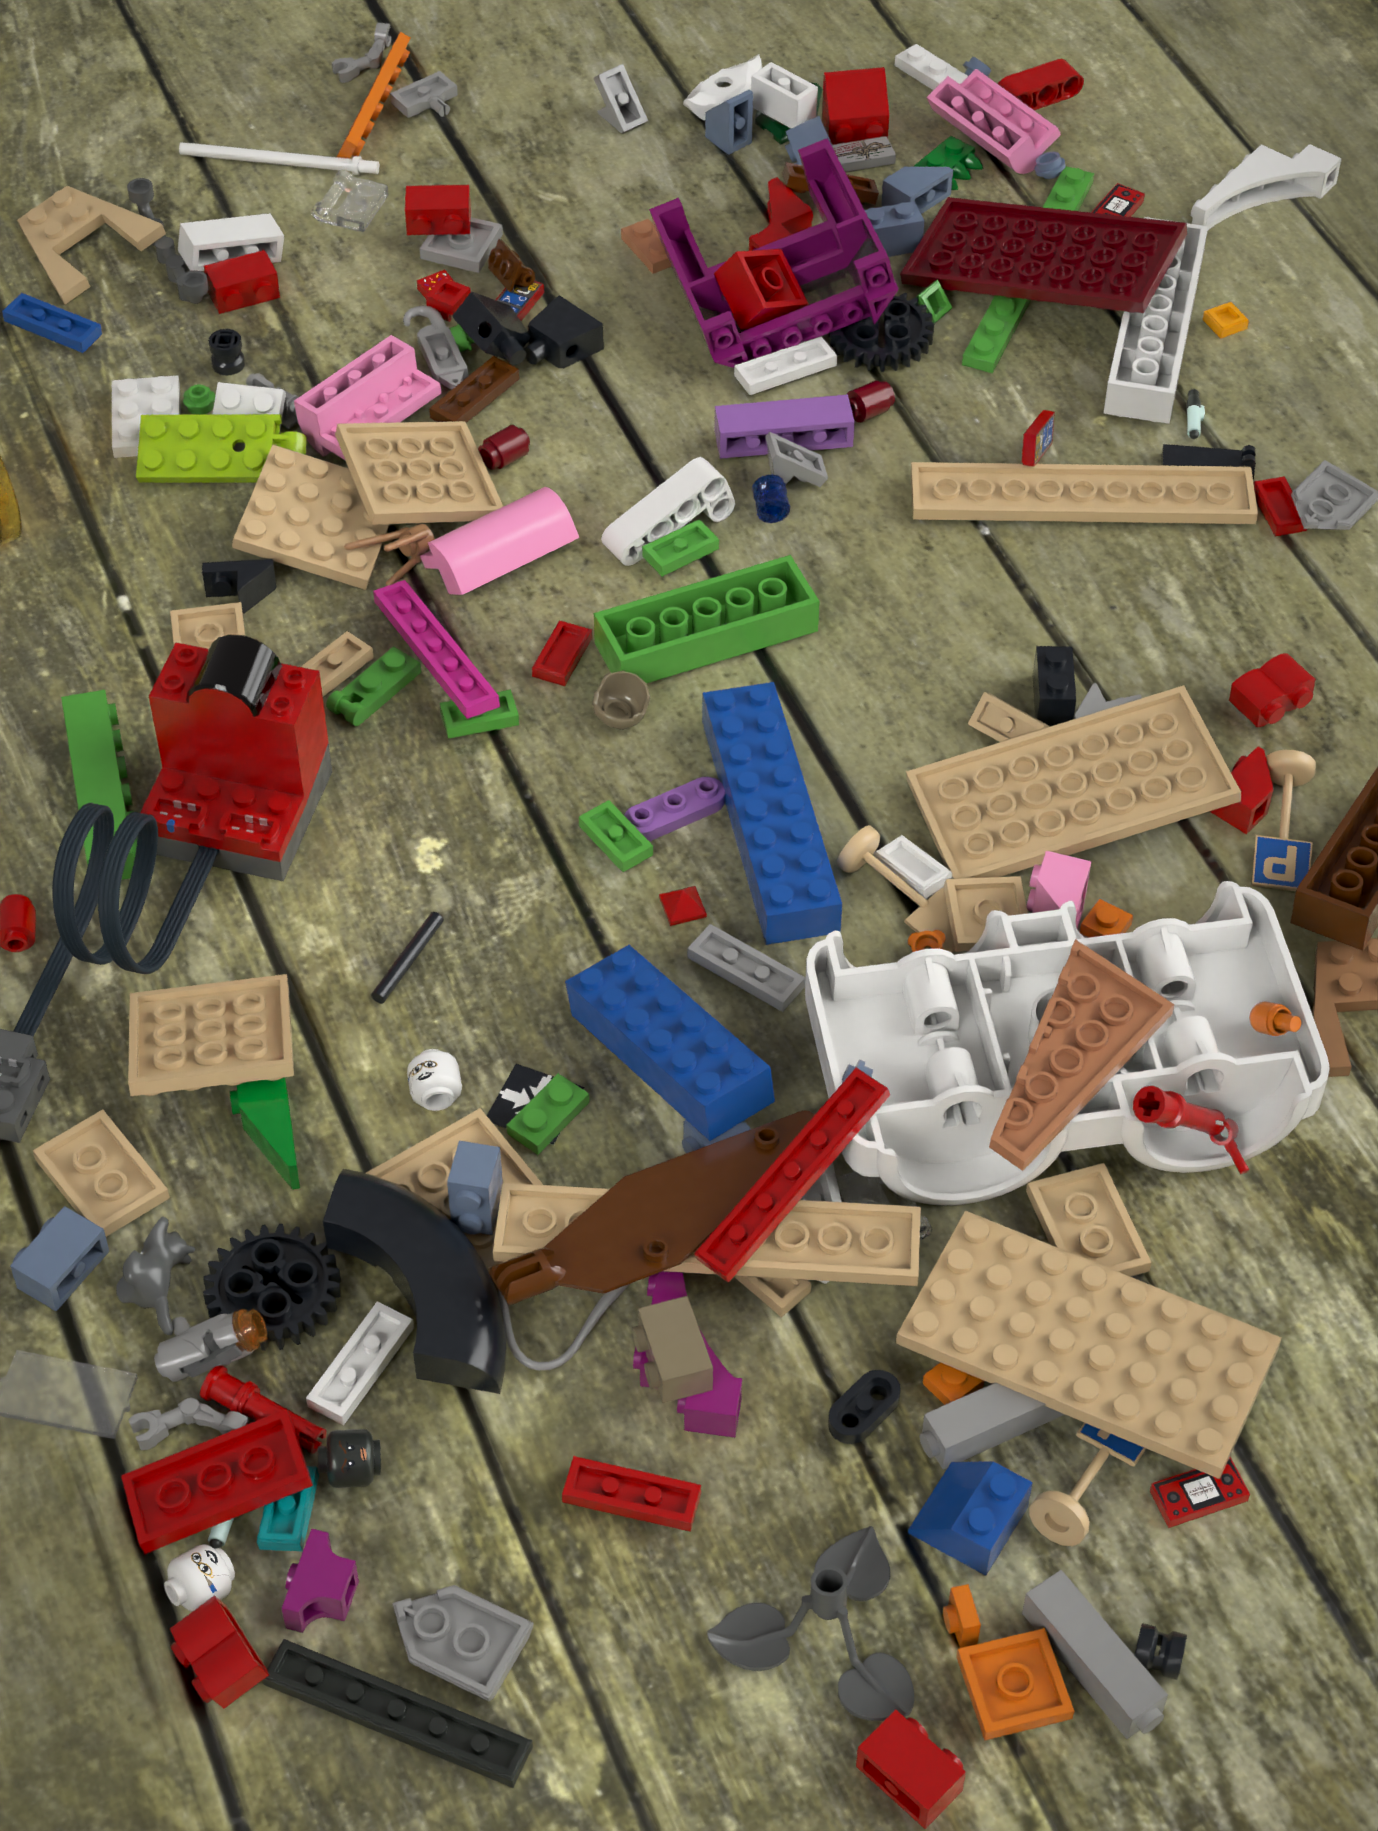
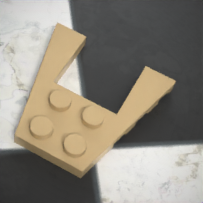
M69 186L57 191L50 198L17 219L23 234L37 255L63 304H67L90 288L87 278L63 259L60 254L103 224H108L140 251H143L166 234L163 225L159 222Z

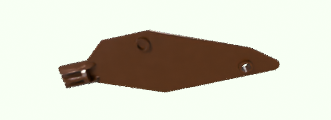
M807 1110L799 1111L624 1176L545 1247L491 1267L490 1275L504 1296L507 1304L513 1305L553 1290L558 1286L605 1294L682 1264L705 1242L811 1120L814 1114Z

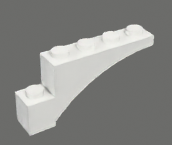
M1311 144L1300 153H1296L1292 158L1264 145H1260L1252 154H1247L1239 166L1231 169L1219 184L1213 185L1209 193L1202 200L1198 199L1191 210L1192 224L1208 226L1209 230L1214 225L1236 213L1264 203L1313 196L1321 199L1337 183L1342 158Z

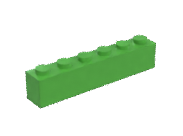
M105 690L63 696L61 699L78 809L86 803L108 806L113 813L115 834L125 817L134 812L126 811V806L133 805L129 783L122 784L121 779L128 778L124 756L117 757V752L124 750L120 729L113 730L112 728L113 725H119L116 704H108ZM93 826L84 841L87 865L92 847ZM135 839L128 854L121 880L131 878L137 839Z

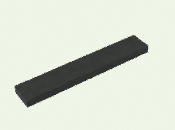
M283 1639L267 1668L269 1676L263 1679L264 1685L512 1788L533 1748L532 1740L286 1639Z

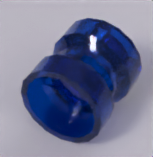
M773 474L759 477L752 485L757 516L760 520L767 523H777L784 520L790 513V503L784 480L780 476Z

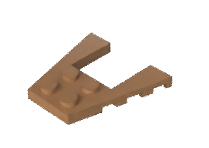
M1370 938L1363 951L1338 941L1317 943L1315 950L1312 1015L1328 1057L1330 1067L1328 1077L1349 1076L1352 1067L1337 1012L1378 1010V938Z

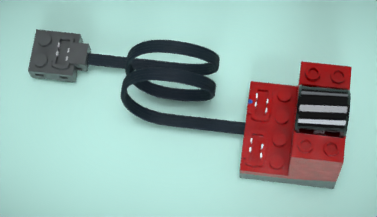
M231 634L218 637L211 643L209 649L175 643L149 694L162 769L141 812H132L127 815L114 834V818L111 809L105 805L86 803L72 819L61 841L56 857L52 886L54 916L60 938L14 1030L0 1029V1139L20 1143L50 1081L46 1061L36 1059L38 1053L33 1037L73 956L78 960L98 965L114 961L120 968L126 971L151 974L161 968L172 953L212 867L284 881L332 774L320 672L318 670L280 663L278 656L267 645L245 635ZM93 826V840L89 863L74 907V880L77 862L84 841ZM137 838L132 874L119 912L122 874L128 854ZM156 855L192 862L151 949L140 962L136 963L129 954L126 945L142 912L153 875ZM98 904L99 923L104 944L98 951L92 954L85 946L82 937Z

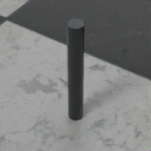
M430 913L371 993L373 1000L380 1004L386 1001L443 923L444 919L439 913Z

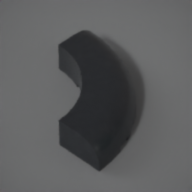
M343 1169L337 1178L323 1218L327 1248L355 1256L374 1267L378 1265L392 1277L393 1283L406 1298L417 1320V1334L413 1350L416 1379L500 1394L506 1365L504 1316L491 1276L473 1244L453 1221L421 1196L377 1176Z

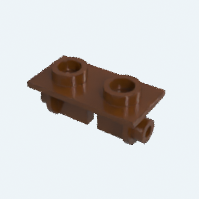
M498 239L496 247L490 252L488 269L510 292H512L514 284L523 287L531 286L535 281L534 271L526 267L519 259V255L511 250L502 239Z

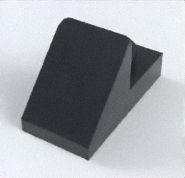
M273 559L202 563L206 598L238 596L243 614L276 589Z

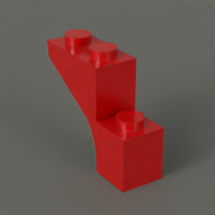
M778 177L768 182L769 201L767 202L769 225L764 230L749 237V251L812 227L813 212L810 206L795 195L790 187H786Z

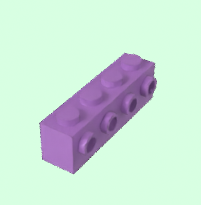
M848 395L715 406L714 432L720 459L767 455L765 436L769 432L811 451L853 447L854 418Z

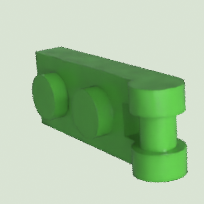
M393 646L343 690L334 691L327 699L326 707L335 714L342 713L345 715L346 721L354 726H359L421 673V663Z

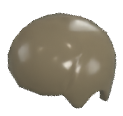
M626 671L608 673L603 677L593 696V711L596 717L608 727L624 730L637 725L643 719L650 702V693L646 682L636 674Z

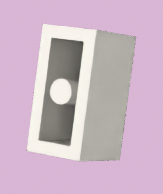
M772 62L751 75L753 108L789 128L796 127L816 117L817 86Z

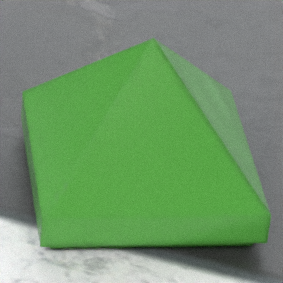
M938 280L931 283L916 296L919 306L926 305V313H932V322L934 323L952 309Z

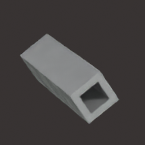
M993 1383L924 1414L922 1433L919 1437L926 1455L929 1458L935 1457L944 1470L948 1468L951 1462L964 1461L1065 1414L1046 1407V1404L998 1383Z
M1062 1570L1026 1593L1022 1611L1023 1616L1035 1630L1045 1628L1053 1652L1126 1739L1138 1731L1146 1734L1160 1724L1164 1718L1163 1710L1168 1694Z

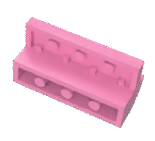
M977 69L961 84L947 76L927 96L934 112L1019 174H1026L1035 170L1037 157L1061 135L1058 127Z
M390 335L294 400L297 421L302 433L306 435L307 441L318 453L326 456L332 452L345 460L335 436L337 424L400 423L441 394V385L438 381L417 370L413 347Z
M543 487L428 542L430 551L420 555V558L425 568L439 569L449 594L463 595L578 539L579 535L571 515L561 498L552 489Z

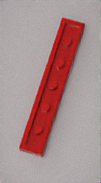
M856 1067L694 1253L696 1259L729 1283L890 1096L889 1089Z

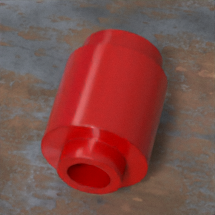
M21 894L8 895L3 898L0 904V947L10 952H22L31 948L35 943L36 909L28 897Z

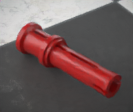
M1156 1086L1141 1088L1133 1100L1135 1116L1140 1121L1148 1124L1157 1123L1159 1126L1167 1129L1184 1126L1209 1135H1218L1225 1127L1216 1124V1120L1226 1122L1225 1116L1221 1111L1188 1103L1181 1094L1173 1091L1164 1092Z
M223 1365L215 1366L208 1373L200 1390V1398L208 1402L213 1399L229 1408L230 1411L241 1413L254 1421L286 1409L261 1395L257 1384L251 1381L244 1383L228 1374V1369ZM288 1410L300 1446L311 1454L316 1453L318 1446L322 1445V1442L318 1441L317 1438L325 1439L326 1429Z

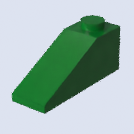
M283 1077L275 1081H250L237 1085V1090L230 1091L233 1115L241 1114L243 1130L290 1188L299 1189L300 1182L286 1078Z

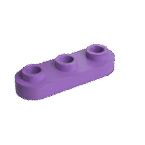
M712 777L697 778L629 808L624 816L648 841H652L721 810L725 803V790L723 784L718 779Z

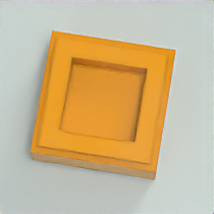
M1232 302L1206 310L1203 314V321L1220 339L1248 329L1249 320Z

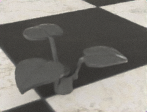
M872 1526L842 1538L821 1554L811 1576L810 1595L802 1597V1605L788 1627L785 1628L784 1617L776 1608L764 1603H750L736 1608L718 1625L707 1631L710 1644L725 1660L746 1670L765 1671L775 1668L787 1660L790 1654V1647L786 1638L795 1634L809 1609H812L815 1614L825 1620L838 1618L849 1659L854 1669L843 1673L838 1682V1697L843 1707L850 1714L870 1721H884L895 1709L906 1717L910 1715L913 1709L914 1688L905 1667L894 1657L882 1652L870 1655L861 1663L857 1656L848 1621V1610L846 1609L847 1596L855 1601H867L880 1595L889 1584L890 1566Z

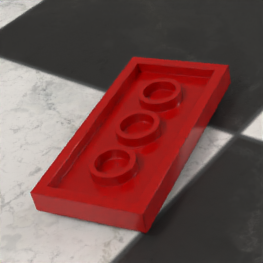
M287 1409L121 1475L138 1542L144 1554L313 1486L291 1416Z

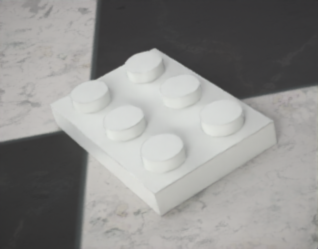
M178 376L112 380V450L114 458L138 456L141 415H181Z

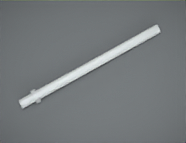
M181 142L179 145L180 155L351 171L353 175L379 173V161L362 160L360 156L348 159Z

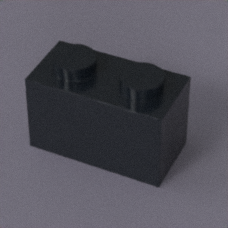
M1036 646L1032 675L1035 718L1049 725V727L1073 720L1076 706L1073 647Z

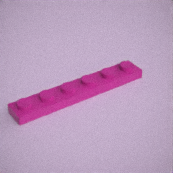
M406 580L373 591L376 605L467 719L500 707L499 695Z

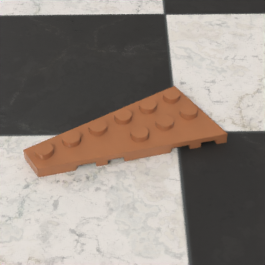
M1075 939L1052 998L1049 999L1029 1046L1026 1059L1018 1072L1015 1085L1009 1099L1006 1100L992 1133L989 1148L1023 1171L1173 1014L1175 1004Z

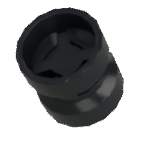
M220 329L212 333L209 337V348L212 353L211 362L213 370L225 376L234 375L243 370L245 362L244 354L241 351L242 340L240 334L232 329Z
M1142 1623L1134 1655L1147 1671L1149 1669L1159 1670L1164 1677L1177 1680L1184 1655L1187 1634L1176 1631L1165 1634L1159 1632L1156 1626ZM1158 1645L1160 1646L1158 1656H1155L1156 1646Z

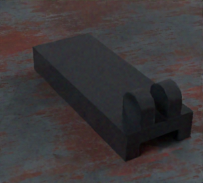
M1163 444L1161 466L1251 467L1254 480L1256 449L1252 445H1246L1242 450Z

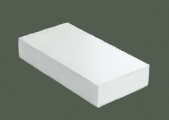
M903 835L874 852V857L925 899L943 888L946 879H952V872Z

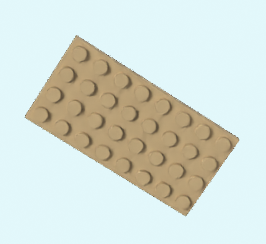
M1184 685L906 771L909 787L945 867L952 872V879L1005 876L1033 867L1035 864H1042L1046 851L1067 856L1241 802V791Z
M965 1211L899 1329L896 1344L991 1384L998 1383L1045 1403L1046 1407L1220 1479L1279 1349L1282 1337Z

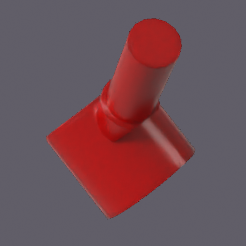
M1226 1118V1122H1223L1228 1130V1138L1223 1137L1221 1134L1209 1136L1213 1143L1224 1145L1240 1175L1247 1173L1249 1168L1234 1140L1238 1136L1239 1128L1234 1120Z

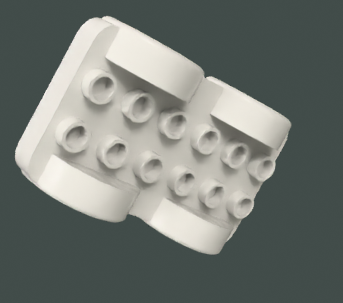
M1224 881L1217 888L1211 907L1195 924L1188 925L1186 922L1175 918H1162L1150 921L1136 928L1133 932L1085 938L1076 928L1077 912L1073 901L1065 902L1058 910L1011 916L1002 911L994 910L987 916L982 936L974 947L965 954L954 955L943 949H923L912 952L895 963L854 967L846 959L843 953L841 932L835 930L829 933L825 940L817 942L809 950L806 959L805 1001L828 1098L842 1084V1077L848 1064L856 1066L859 1059L865 1061L866 1067L873 1069L872 1078L886 1086L890 1092L887 1100L842 1151L845 1161L854 1171L863 1176H880L885 1185L897 1195L911 1201L931 1205H962L992 1199L1009 1193L1032 1181L1045 1171L1063 1151L1122 1143L1130 1155L1137 1161L1151 1168L1181 1173L1203 1172L1235 1165L1224 1145L1213 1143L1209 1134L1184 1126L1167 1129L1159 1126L1157 1123L1148 1124L1140 1121L1135 1116L1133 1100L1137 1092L1145 1086H1156L1164 1092L1173 1091L1179 1093L1188 1103L1217 1109L1224 1114L1225 1119L1230 1118L1234 1120L1239 1128L1238 1136L1234 1140L1244 1161L1270 1149L1285 1138L1302 1119L1314 1115L1319 1109L1330 1067L1325 1048L1286 941L1269 900L1260 892L1250 887H1240L1234 882ZM1076 939L1175 1004L1173 1014L1022 1171L989 1148L990 1138L1006 1100L1009 1099L1018 1072L1026 1059L1029 1046L1049 999L1052 998L1061 971L1066 965L1072 945ZM1267 1001L1282 1004L1290 1010L1292 1015L1298 1016L1301 1019V1027L1297 1032L1288 1031L1284 1035L1279 1036L1262 1034L1251 1026L1249 1015L1252 1008L1260 1002ZM1216 1120V1124L1224 1126L1223 1122ZM1224 1127L1220 1134L1228 1138V1130Z

